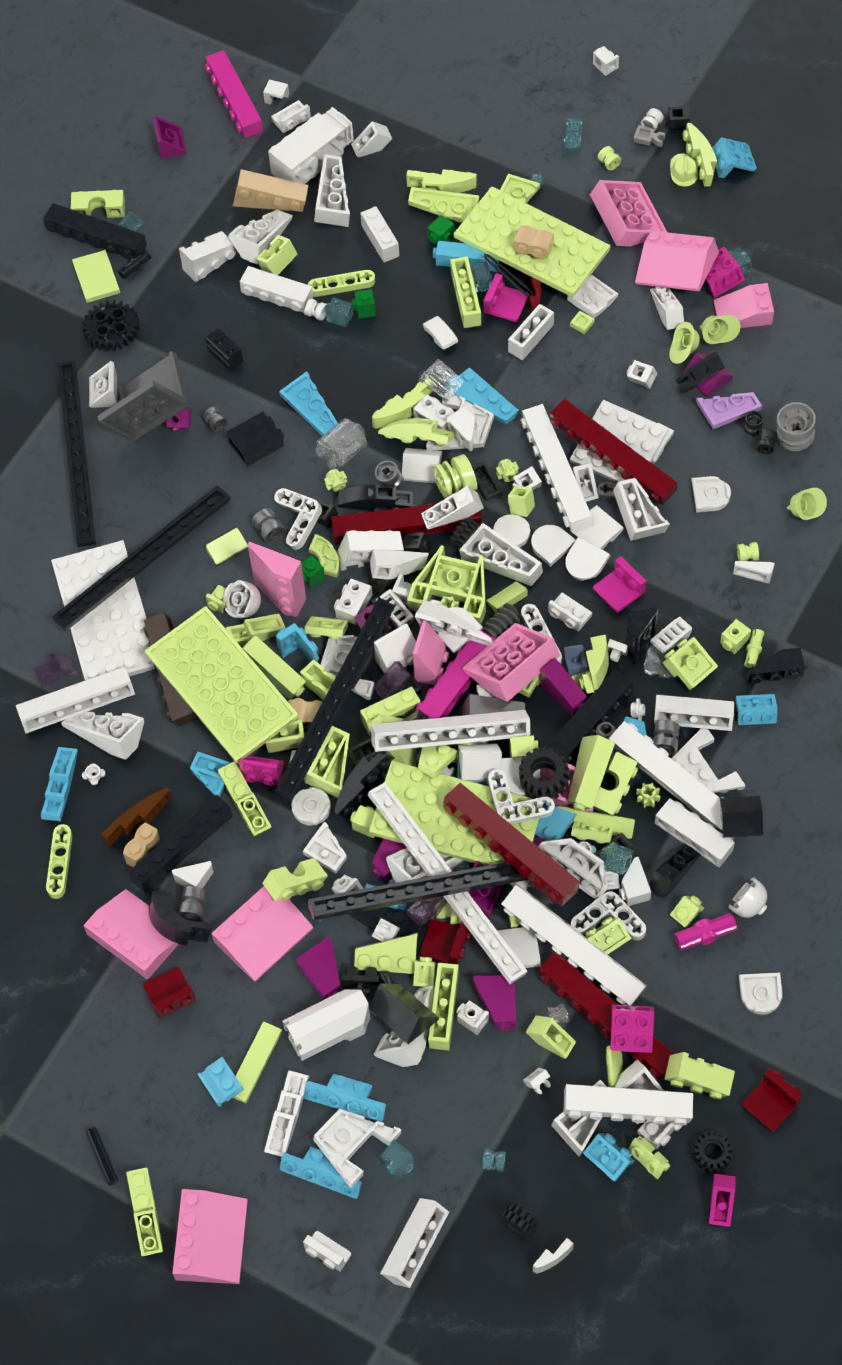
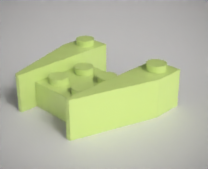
M441 545L412 583L407 599L408 610L417 612L424 600L430 602L432 595L439 597L453 596L454 600L464 602L463 609L467 610L482 625L486 612L483 555H480L477 564L445 556L444 546Z

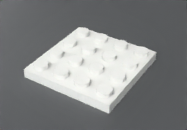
M605 400L601 402L592 418L649 462H652L668 433L667 427ZM578 443L570 457V463L577 466L591 463L593 473L613 482L624 481L618 471H612L606 462L596 459L590 450L583 449Z

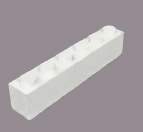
M122 667L18 704L16 708L25 733H29L135 695L126 668Z
M566 1084L563 1114H568L570 1118H581V1115L590 1116V1119L600 1120L602 1117H610L612 1121L632 1119V1122L636 1123L653 1120L655 1124H665L667 1121L674 1122V1125L684 1126L693 1119V1093Z

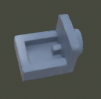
M583 645L564 647L565 664L568 674L575 675L588 672Z

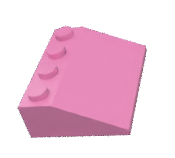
M599 180L591 192L590 196L616 246L631 247L644 243L650 231L667 233L641 182Z
M650 231L643 246L635 283L700 291L719 253L714 237Z
M249 542L248 550L254 583L284 615L297 617L306 601L301 561Z
M514 623L493 641V647L487 646L462 669L493 696L508 702L538 676L546 664L553 658H559L560 654L554 638Z
M263 886L213 931L212 937L214 943L256 982L314 928L290 899L275 901L265 886Z
M127 889L99 908L83 925L89 937L147 980L179 945L168 940L155 929L150 920L149 906Z
M182 1189L173 1265L175 1280L229 1284L240 1283L248 1199L204 1190Z

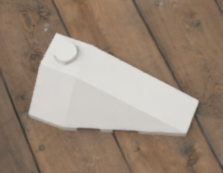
M277 209L263 215L261 220L249 221L247 226L240 225L229 234L228 238L243 259L258 264L257 256L264 249L268 250L270 248L269 244L277 235L282 234L293 215Z
M424 600L415 614L420 627L423 621H427L435 631L493 647L492 638L441 605L439 601L430 600L429 602Z
M402 849L386 858L395 883L429 877L408 849ZM439 854L451 870L464 861Z
M435 986L419 988L414 996L432 1011ZM429 1028L409 1045L393 1031L390 1034L385 1033L374 1055L401 1067L418 1065L426 1047Z

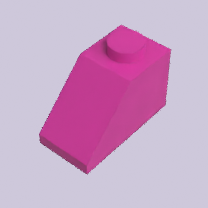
M714 1174L709 1224L730 1227L735 1195V1176Z

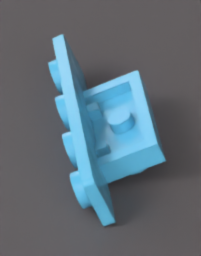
M333 1074L327 1086L307 1081L305 1086L304 1099L380 1122L384 1119L386 1109L385 1103L368 1099L372 1091V1085L341 1075Z
M310 1147L304 1159L283 1153L280 1164L281 1171L349 1197L358 1198L362 1182L358 1180L350 1188L321 1150Z

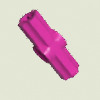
M731 913L712 920L708 918L696 922L693 927L674 933L675 942L681 951L698 944H710L717 940L718 937L736 931V921Z

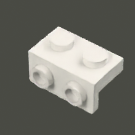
M298 100L271 116L272 122L285 133L311 117L310 106L308 104L304 106Z
M316 1231L312 1237L307 1235L303 1241L304 1248L306 1249L305 1252L313 1258H320L323 1260V1264L332 1270L335 1268L341 1272L351 1257L350 1251L319 1231Z

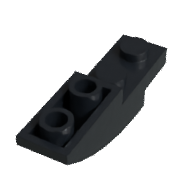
M361 485L338 491V507L374 511L375 507L393 509L413 506V492L396 490V485Z
M380 751L372 760L364 757L345 781L337 799L334 812L343 818L351 815L355 810L354 808L368 798V793L371 791L368 784L373 783L377 779V775L387 769L395 757L388 751Z

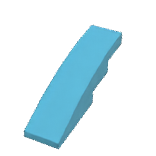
M58 747L49 773L50 781L45 792L46 800L41 812V819L61 821L72 782L77 749Z

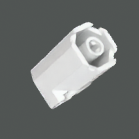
M345 989L282 1022L285 1031H289L288 1038L295 1052L303 1061L343 1040L352 1041L364 1035L370 1021L369 1004L361 990Z

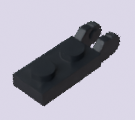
M713 352L687 369L684 374L676 379V382L681 384L688 379L690 380L688 384L681 388V392L686 393L725 367L718 353Z

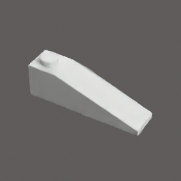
M84 712L65 719L61 724L107 753L127 759L138 748L144 718L129 713H122V716H113L112 713L108 712L105 715Z

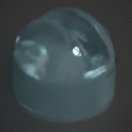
M535 173L531 177V181L540 183V187H543L544 174Z

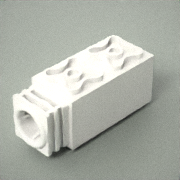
M333 107L323 115L317 113L315 116L310 117L307 122L297 127L294 132L284 137L281 142L272 146L268 151L271 173L276 178L305 184L310 179L315 178L322 171L324 154L340 157L344 154L343 149L345 146L354 141L352 122Z

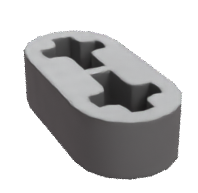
M617 482L600 483L597 487L599 499L603 501H616L613 490ZM603 489H607L606 494L603 493Z

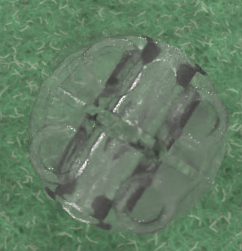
M344 418L316 441L317 448L314 451L320 458L323 457L327 461V466L331 470H339L367 447L365 431L360 424Z

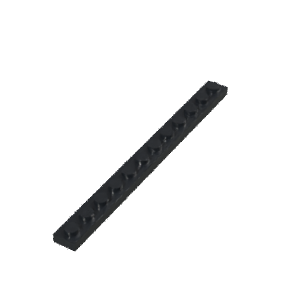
M75 360L58 363L76 540L78 547L96 545L77 367Z
M217 485L54 614L53 620L65 631L69 630L230 501V496Z
M380 597L377 599L274 792L290 801L293 800L372 652L374 642L378 640L389 620L395 605Z
M504 862L312 898L308 900V905L314 921L529 879L521 876L515 867Z

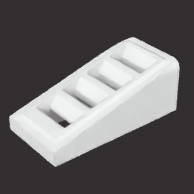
M735 561L733 574L770 583L775 563Z
M391 589L381 595L380 598L384 600L391 597L392 600L389 603L397 605L389 618L396 629L404 624L410 625L414 621L413 614ZM400 610L401 613L395 617L394 614Z
M678 617L654 636L650 642L664 654L685 638L687 639L691 634L692 627L681 617Z

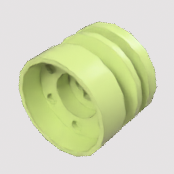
M464 454L451 459L452 467L447 461H443L442 466L439 463L433 466L435 481L444 499L458 492L459 488L463 489L466 486H469L474 491L477 490V481L473 468Z

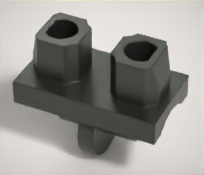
M348 966L345 974H342L343 989L361 990L363 994H370L371 990H377L380 985L375 967L366 968L365 975H358L357 967Z

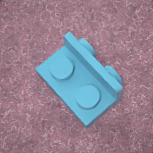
M774 694L736 696L738 725L777 723V703Z
M599 1133L583 1154L613 1181H617L626 1168L633 1164L635 1160L631 1158L632 1154L624 1147L620 1148L615 1143L616 1139L609 1133Z

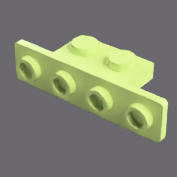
M557 806L577 814L569 828H572L571 836H575L577 839H591L598 843H610L612 835L617 836L621 832L627 838H632L634 819Z

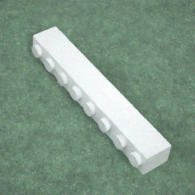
M543 404L523 410L522 426L528 430V440L534 444L532 446L534 454L540 458L538 460L540 468L546 472L544 474L546 482L552 486L550 488L553 498L558 500L557 507L559 512L564 514L563 521L565 526L569 527L572 533L592 527V515Z
M525 710L371 724V743L375 752L530 736V717Z
M624 721L609 738V740L615 742L614 748L621 754L637 761V767L705 822L711 823L716 827L717 831L722 833L720 798L714 794V789L707 784L704 786L699 782L700 779L693 772L688 773L683 769L684 765L676 759L673 761L668 757L669 754L661 747L658 749L653 745L654 742L647 735L642 736L638 733V728L632 723L627 724Z
M516 885L502 902V905L505 907L504 911L511 917L516 915L521 919L519 923L528 930L530 928L537 932L536 937L543 942H546V940L553 945L551 948L559 955L564 953L569 957L567 961L574 967L580 966L585 970L584 975L592 981L594 979L598 980L601 983L600 987L607 993L612 991L617 995L616 1000L622 1005H633L647 987V985L520 885Z

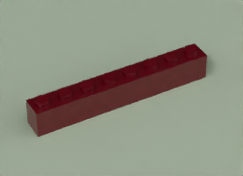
M565 398L550 413L551 424L555 428L562 429L568 438L575 439L583 449L590 450L596 459L606 462L612 471H618L624 480L635 478L655 503L659 502L661 505H664L677 491V482Z
M435 503L424 506L414 505L407 508H393L391 510L357 512L349 515L339 514L331 517L335 545L341 544L347 531L391 530L400 531L401 537H404L405 533L424 532L425 534L456 531V527L460 526V522H464V519L427 529L421 513L436 505ZM481 511L469 517L480 525L482 524Z
M461 782L444 796L443 808L447 814L453 815L463 827L471 830L477 839L484 841L490 850L497 852L507 864L515 867L521 876L527 877L538 890L545 892L552 902L558 903L562 907L578 892L579 880Z
M555 952L539 968L540 980L545 985L552 986L560 998L567 999L575 1011L582 1012L590 1024L597 1025L601 1029V1033L610 1039L612 1005L618 1004L561 955ZM654 1035L651 1053L628 1052L634 1062L638 1060L655 1079L658 1078L661 1082L665 1079L670 1055L675 1054Z

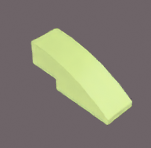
M280 614L246 619L241 625L230 626L225 629L243 648L255 635L261 641H265L276 636L281 629L285 628Z
M606 635L591 637L593 650L586 651L594 690H597L602 684L609 666Z

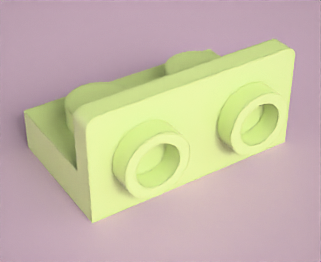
M608 917L601 922L602 926L597 929L594 927L584 933L588 940L607 955L632 939L620 918Z

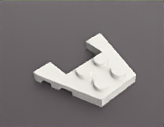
M446 390L442 404L457 410L465 407L468 411L474 413L476 417V433L473 448L484 447L494 420V414L476 404L473 405L467 402L461 396L454 395L452 391ZM455 435L453 440L446 445H439L436 441L428 440L426 445L427 450L466 448Z
M346 635L339 639H328L321 666L325 668V671L335 677L337 676L357 637ZM360 679L351 691L370 700L375 684L372 681Z
M701 728L671 758L673 761L676 759L684 765V770L688 773L693 772L699 777V782L704 786L707 784L712 787L715 793L745 789V784L736 771L718 780L699 752L700 749L714 743L715 739L708 729Z
M339 1109L314 1135V1142L347 1185L352 1188L363 1176L364 1171L351 1163L349 1159L371 1135L390 1147L401 1135V1129L384 1126V1123L379 1121L374 1123L365 1120L364 1116Z

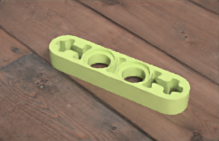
M362 270L312 279L308 282V285L313 288V296L318 297L370 288L375 284V274L371 270ZM349 279L355 281L353 284L345 283ZM331 282H335L338 284L336 287L328 286V284Z
M64 824L58 825L54 829L46 890L49 896L54 899L62 897L66 890L72 832L70 827ZM62 831L66 832V834L63 837L64 843L61 842V837L59 835L62 834ZM63 848L66 850V853L63 856H56L55 852L57 849ZM61 866L64 868L63 872L58 875L54 874L53 869ZM55 880H58L57 883L60 889H57L56 892H53L52 889L55 888L56 884Z

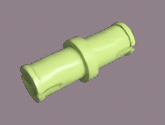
M753 629L744 662V665L748 668L756 666L758 655L762 651L761 643L764 636V631Z

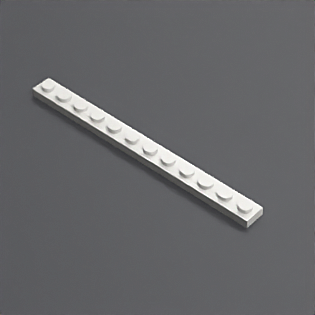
M386 783L369 791V798L428 876L452 872ZM468 892L444 896L509 984L526 975L527 970Z

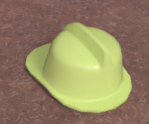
M684 153L677 154L671 159L670 170L674 183L684 187L694 184L698 178L696 160L694 161L690 158L689 154Z
M722 315L707 317L699 328L702 331L705 342L717 344L735 339L740 332L741 326L740 321L735 316Z
M682 322L675 330L669 353L672 363H682L699 346V334L689 322Z
M810 488L793 495L787 509L791 510L794 516L803 520H809L819 517L824 513L827 499L821 489Z

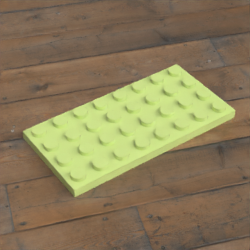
M494 187L488 190L454 232V238L571 297L576 295L610 250L609 244ZM521 225L530 226L537 230H546L554 234V244L548 258H536L532 254H520L514 250V240Z
M206 606L145 650V654L237 764L239 759L246 758L299 718L298 713Z
M391 761L385 779L386 785L439 854L472 863L479 861L484 866L505 862L502 856L490 850L484 841L477 839L471 830L463 827L453 815L447 814L443 808L444 796L461 782L496 812L488 786L462 781V779L440 773L435 778H432L418 770L417 767ZM499 793L496 796L497 800L501 802L506 801L508 798L504 793ZM511 793L513 803L532 800V798ZM534 805L535 813H538L539 808L536 809L537 805ZM523 807L520 810L525 816L532 813L529 807ZM376 808L369 835L404 844L378 808ZM515 809V813H514V814H516V818L518 817V815H517V809ZM504 812L506 819H510V815ZM539 819L513 824L512 826L533 842Z

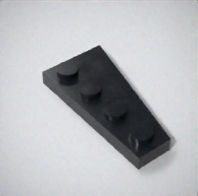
M390 907L349 914V916L374 930L381 918L400 928L395 938L418 933L416 957H418L431 919Z

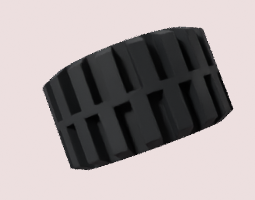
M541 747L542 750L534 748L533 753L527 752L526 758L523 757L521 764H519L521 787L526 795L530 794L532 799L536 797H554L557 799L559 798V793L563 794L565 788L569 785V768L566 758L564 756L561 757L559 751L555 753L554 748H549V750H546V747ZM541 768H549L555 772L551 779L545 781L538 780L533 776Z

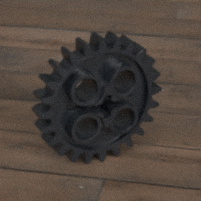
M106 300V305L100 302V307L93 306L94 311L88 310L89 315H84L85 321H82V330L85 339L88 340L89 344L92 343L94 348L98 345L100 350L106 347L107 352L110 348L116 351L118 346L120 349H123V344L129 346L128 341L134 342V336H138L137 331L140 330L137 312H134L133 307L129 308V304L123 306L122 301L116 304L114 300L110 304Z

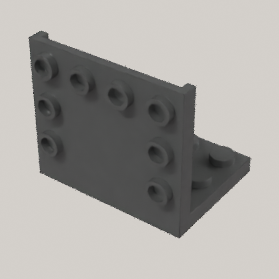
M173 351L169 352V356L124 386L119 385L118 389L121 400L98 415V422L135 441L188 407L189 404L177 354Z

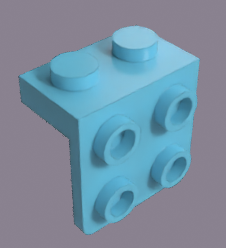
M721 137L712 147L717 159L715 168L718 176L721 178H725L734 167L753 172L757 169L750 147L744 142Z
M294 623L287 628L281 629L276 635L278 653L282 658L299 648L309 662L313 659L318 662V648L313 641L310 642L307 639V634L302 627L298 628Z

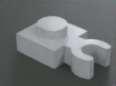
M638 125L633 142L648 146L652 142L656 146L662 147L665 133H655L653 128Z

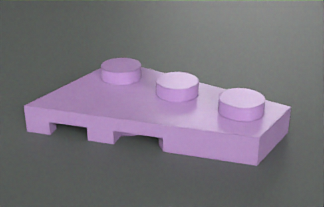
M754 392L732 394L731 397L722 398L720 396H713L712 399L697 398L696 400L712 429L745 417L749 411H760L762 409V405Z

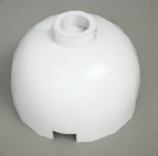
M242 580L230 583L223 597V601L226 602L227 606L225 610L230 616L235 618L252 616L260 607L261 595L259 590L252 583Z
M755 877L751 878L753 882L750 885L746 882L732 900L736 901L733 906L729 905V909L740 917L750 918L756 914L761 915L767 908V905H765L767 891L763 884Z

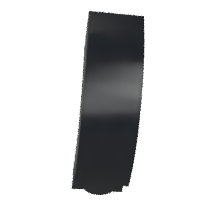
M152 892L149 916L153 926L162 936L172 942L186 946L189 940L208 942L211 923L182 918L173 909V894Z

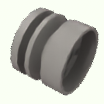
M798 402L787 404L780 409L777 415V440L784 449L801 451L812 445L815 439L816 417L813 409L806 404Z

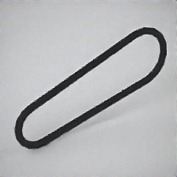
M484 254L485 260L527 297L531 296L523 291L487 257L525 287L532 296H535L529 287L489 254Z

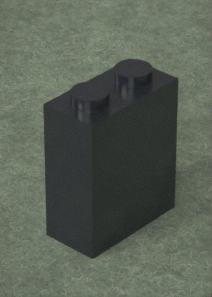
M264 411L227 431L229 444L247 467L284 446L283 438L285 437L282 430L275 427L271 416H267Z

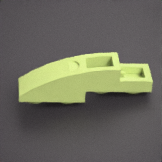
M687 123L686 130L683 131V140L687 143L686 152L690 155V158L694 161L696 160V165L700 168L699 177L700 180H703L704 186H711L717 163L715 153L705 136L694 125Z
M443 169L442 175L408 170L406 175L407 187L461 193L474 189L477 186V174Z
M427 377L420 381L411 392H407L403 399L398 395L393 399H389L384 407L373 414V427L375 429L382 428L391 422L408 419L413 416V408L426 395L433 392V381Z
M409 418L391 422L383 426L378 433L386 438L401 439L405 443H411L419 437L421 440L436 441L439 445H446L454 438V432L437 428L438 421L422 418Z
M234 761L218 769V773L227 788L231 800L253 836L272 828L236 762Z
M148 1168L126 1172L141 1256L163 1252Z

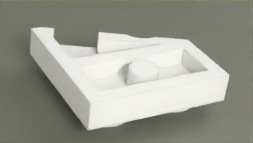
M325 822L303 850V855L310 859L315 858L320 865L335 874L347 859V855L339 846L337 839L333 836Z

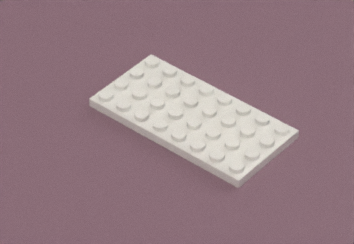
M123 540L51 560L64 607L128 557ZM135 578L131 579L70 628L85 680L122 667L126 668L129 676L155 669L153 662L145 654V650L149 648L148 644H150V641L144 632L146 615Z

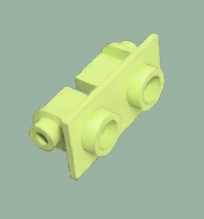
M635 1137L628 1151L656 1179H659L663 1171H667L670 1168L669 1161L659 1151L653 1155L651 1152L655 1150V1147L645 1137Z

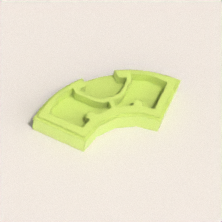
M315 534L309 547V553L318 558L320 564L324 567L326 575L337 578L339 574L338 555L328 540Z

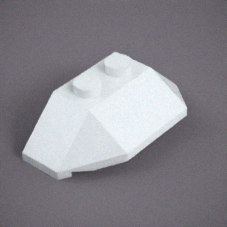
M573 839L546 841L538 846L579 880V888L595 900L606 892L608 887L604 861Z

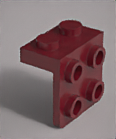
M433 919L430 921L420 955L422 957H432V960L442 963L459 965L460 959L463 960L466 953V948H464L466 941H470L472 934L462 921L460 926Z
M178 967L145 982L143 985L159 1019L169 1016L173 1012L187 1007L196 1001L191 986L188 985Z
M769 1068L764 1074L763 1081L743 1101L742 1106L768 1130L775 1131L800 1104L802 1095L796 1086L789 1085L785 1081L781 1073L778 1071L774 1072Z

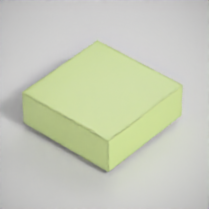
M579 311L570 322V327L585 334L593 325L595 319Z

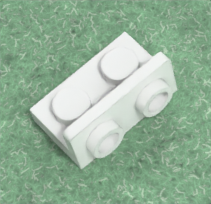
M561 593L554 602L551 600L548 603V612L552 617L560 619L567 627L578 632L592 617L591 611L564 593Z
M647 1120L637 1131V1134L642 1138L645 1137L657 1150L660 1145L664 1147L671 1139L669 1135L674 1130L679 1131L682 1126L674 1125V1122L666 1121L665 1124H655L653 1120Z

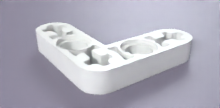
M285 488L279 489L275 493V501L281 507L299 513L286 537V543L293 550H298L305 544L322 512V507L315 499ZM301 499V505L294 507L295 502ZM307 505H308L309 507H311V508H314V507H316V508H315L314 510L312 509V510L310 511V510L307 508ZM303 521H308V525L305 528H300Z
M499 769L492 770L489 773L488 784L495 810L511 825L545 818L553 814L555 804L551 798L541 797L513 803L505 773ZM494 776H498V778H501L499 788H497V782L496 780H494ZM499 793H504L508 798L506 801L501 802L497 800L496 796ZM543 803H546V805L549 806V809L547 811H545L544 808H541ZM534 805H537L536 809L539 808L538 813H535ZM523 807H529L532 813L525 816L520 810ZM515 809H517V815H518L517 818H516V814H514V813H515ZM504 812L510 815V819H506Z
M612 891L604 893L571 921V926L582 935H585V932L594 928L608 916L619 918L618 914L620 912H627L629 918L621 921L632 940H641L646 934L644 922ZM607 899H614V906L611 903L606 904ZM597 909L601 915L598 918H593L589 912ZM584 922L583 929L581 927L576 928V923L582 924ZM633 926L636 929L641 928L640 934L638 932L633 933Z

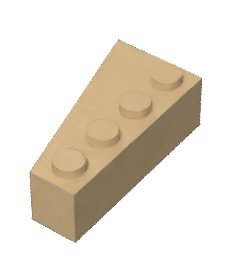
M241 169L233 206L303 212L308 185Z

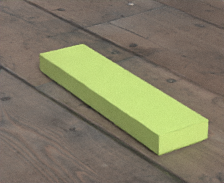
M266 1022L262 1023L236 1074V1078L244 1090L233 1097L234 1099L245 1104L247 1103L282 1034V1029Z

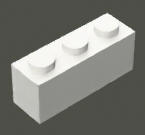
M377 207L361 212V225L382 261L387 262L399 257V243Z
M539 304L508 339V352L524 360L554 325V312Z

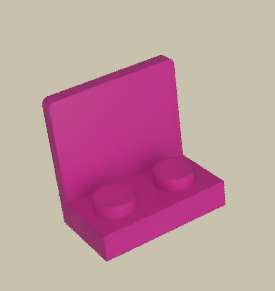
M722 247L719 249V253L705 280L708 283L711 294L715 298L745 281L740 265L727 249Z
M496 273L484 298V313L517 322L528 297L519 290L506 287L505 283H503V275Z
M620 556L615 560V570L594 585L593 590L616 613H619L645 593L646 580Z
M249 755L246 759H239L238 762L240 771L247 782H262L269 786L279 784L285 766L284 761Z
M612 1005L610 1049L612 1051L651 1053L653 1046L654 1007Z

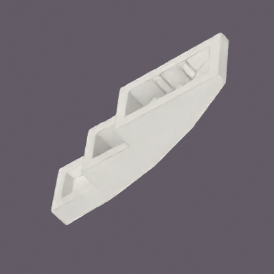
M288 1071L284 1090L281 1092L278 1107L273 1116L264 1152L281 1157L283 1153L287 1152L303 1102L305 1086L310 1076Z

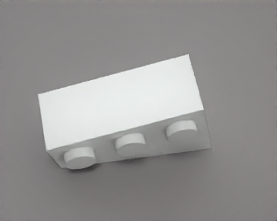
M222 231L206 237L205 241L201 243L193 242L192 246L186 249L184 247L179 248L182 268L195 282L205 278L207 274L214 269H218L224 262L236 255V248Z
M633 478L617 482L613 492L630 541L665 533L670 525L669 522L662 517L657 506L652 504L648 498L649 496L638 481Z
M347 531L337 551L341 571L347 570L346 566L357 564L358 568L364 567V563L370 562L373 549L404 551L400 531Z
M599 1080L595 1085H593L598 1087H607L601 1080ZM562 1112L553 1120L551 1126L580 1157L600 1120L590 1119V1116L582 1115L581 1118H570L568 1114H563Z

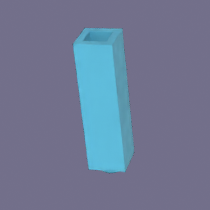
M438 241L437 248L434 247L433 258H436L437 266L451 267L450 259L468 256L470 269L498 272L485 260L484 254L486 253L466 243ZM487 257L493 264H495L499 268V265H497L493 260Z

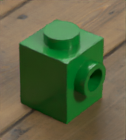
M440 215L427 227L430 242L433 244H438V241L449 242L454 235V223Z
M372 289L355 292V299H352L353 310H357L358 319L376 316Z
M313 555L301 563L304 583L310 589L325 579L324 567Z

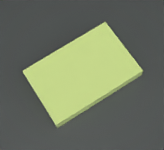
M106 250L72 259L87 303L120 293Z

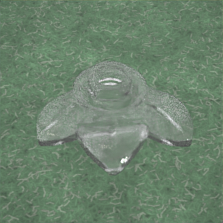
M654 645L649 647L646 651L647 658L643 663L644 671L649 675L659 674L663 678L673 677L662 663L666 660L664 656L669 651L663 654Z

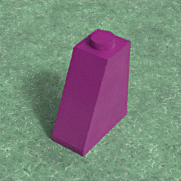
M553 658L541 669L540 688L573 716L587 701L585 693L556 658Z
M383 839L372 860V873L376 879H381L386 884L393 878L386 858L402 849H408L405 844Z
M328 937L296 958L297 967L322 1001L341 992L332 941Z
M503 975L473 976L474 989L485 1010L489 1012V1018L495 1029H500L501 1031L515 1029V983L509 984Z

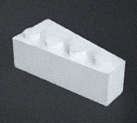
M324 154L314 222L348 227L350 212L346 196L342 159L339 156Z
M484 523L481 524L459 550L461 560L477 564L480 555H483L484 569L532 586L543 573L540 561Z

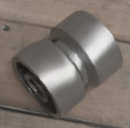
M389 460L377 465L375 476L380 484L396 485V490H401L404 485V478L397 465Z
M271 508L260 510L252 519L253 525L261 532L260 535L266 543H273L285 534V527Z
M660 720L655 723L653 745L658 749L661 747L669 754L668 756L677 753L679 724L671 720Z
M196 886L184 887L181 901L183 902L180 903L177 914L184 919L201 922L205 912L203 906L207 903L208 892Z

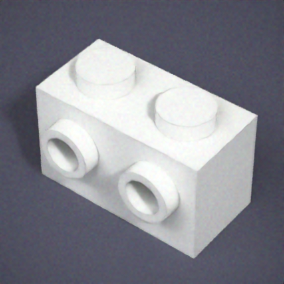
M426 395L413 408L414 418L438 421L437 428L449 430L447 417L455 413L453 409L444 406L438 399L432 398L429 395Z
M350 579L348 585L345 584L342 589L340 600L337 599L335 602L336 618L348 620V623L357 626L358 623L355 617L367 607L372 597V587Z

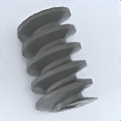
M505 603L503 608H500L498 613H495L493 618H490L488 623L483 625L481 631L497 639L513 623H520L518 619L519 612L513 605Z

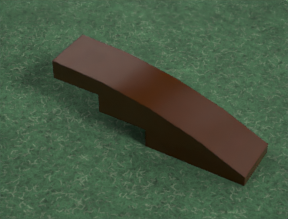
M166 787L129 808L101 834L103 842L110 847L121 833L129 837L140 823L149 824L172 798L170 790Z

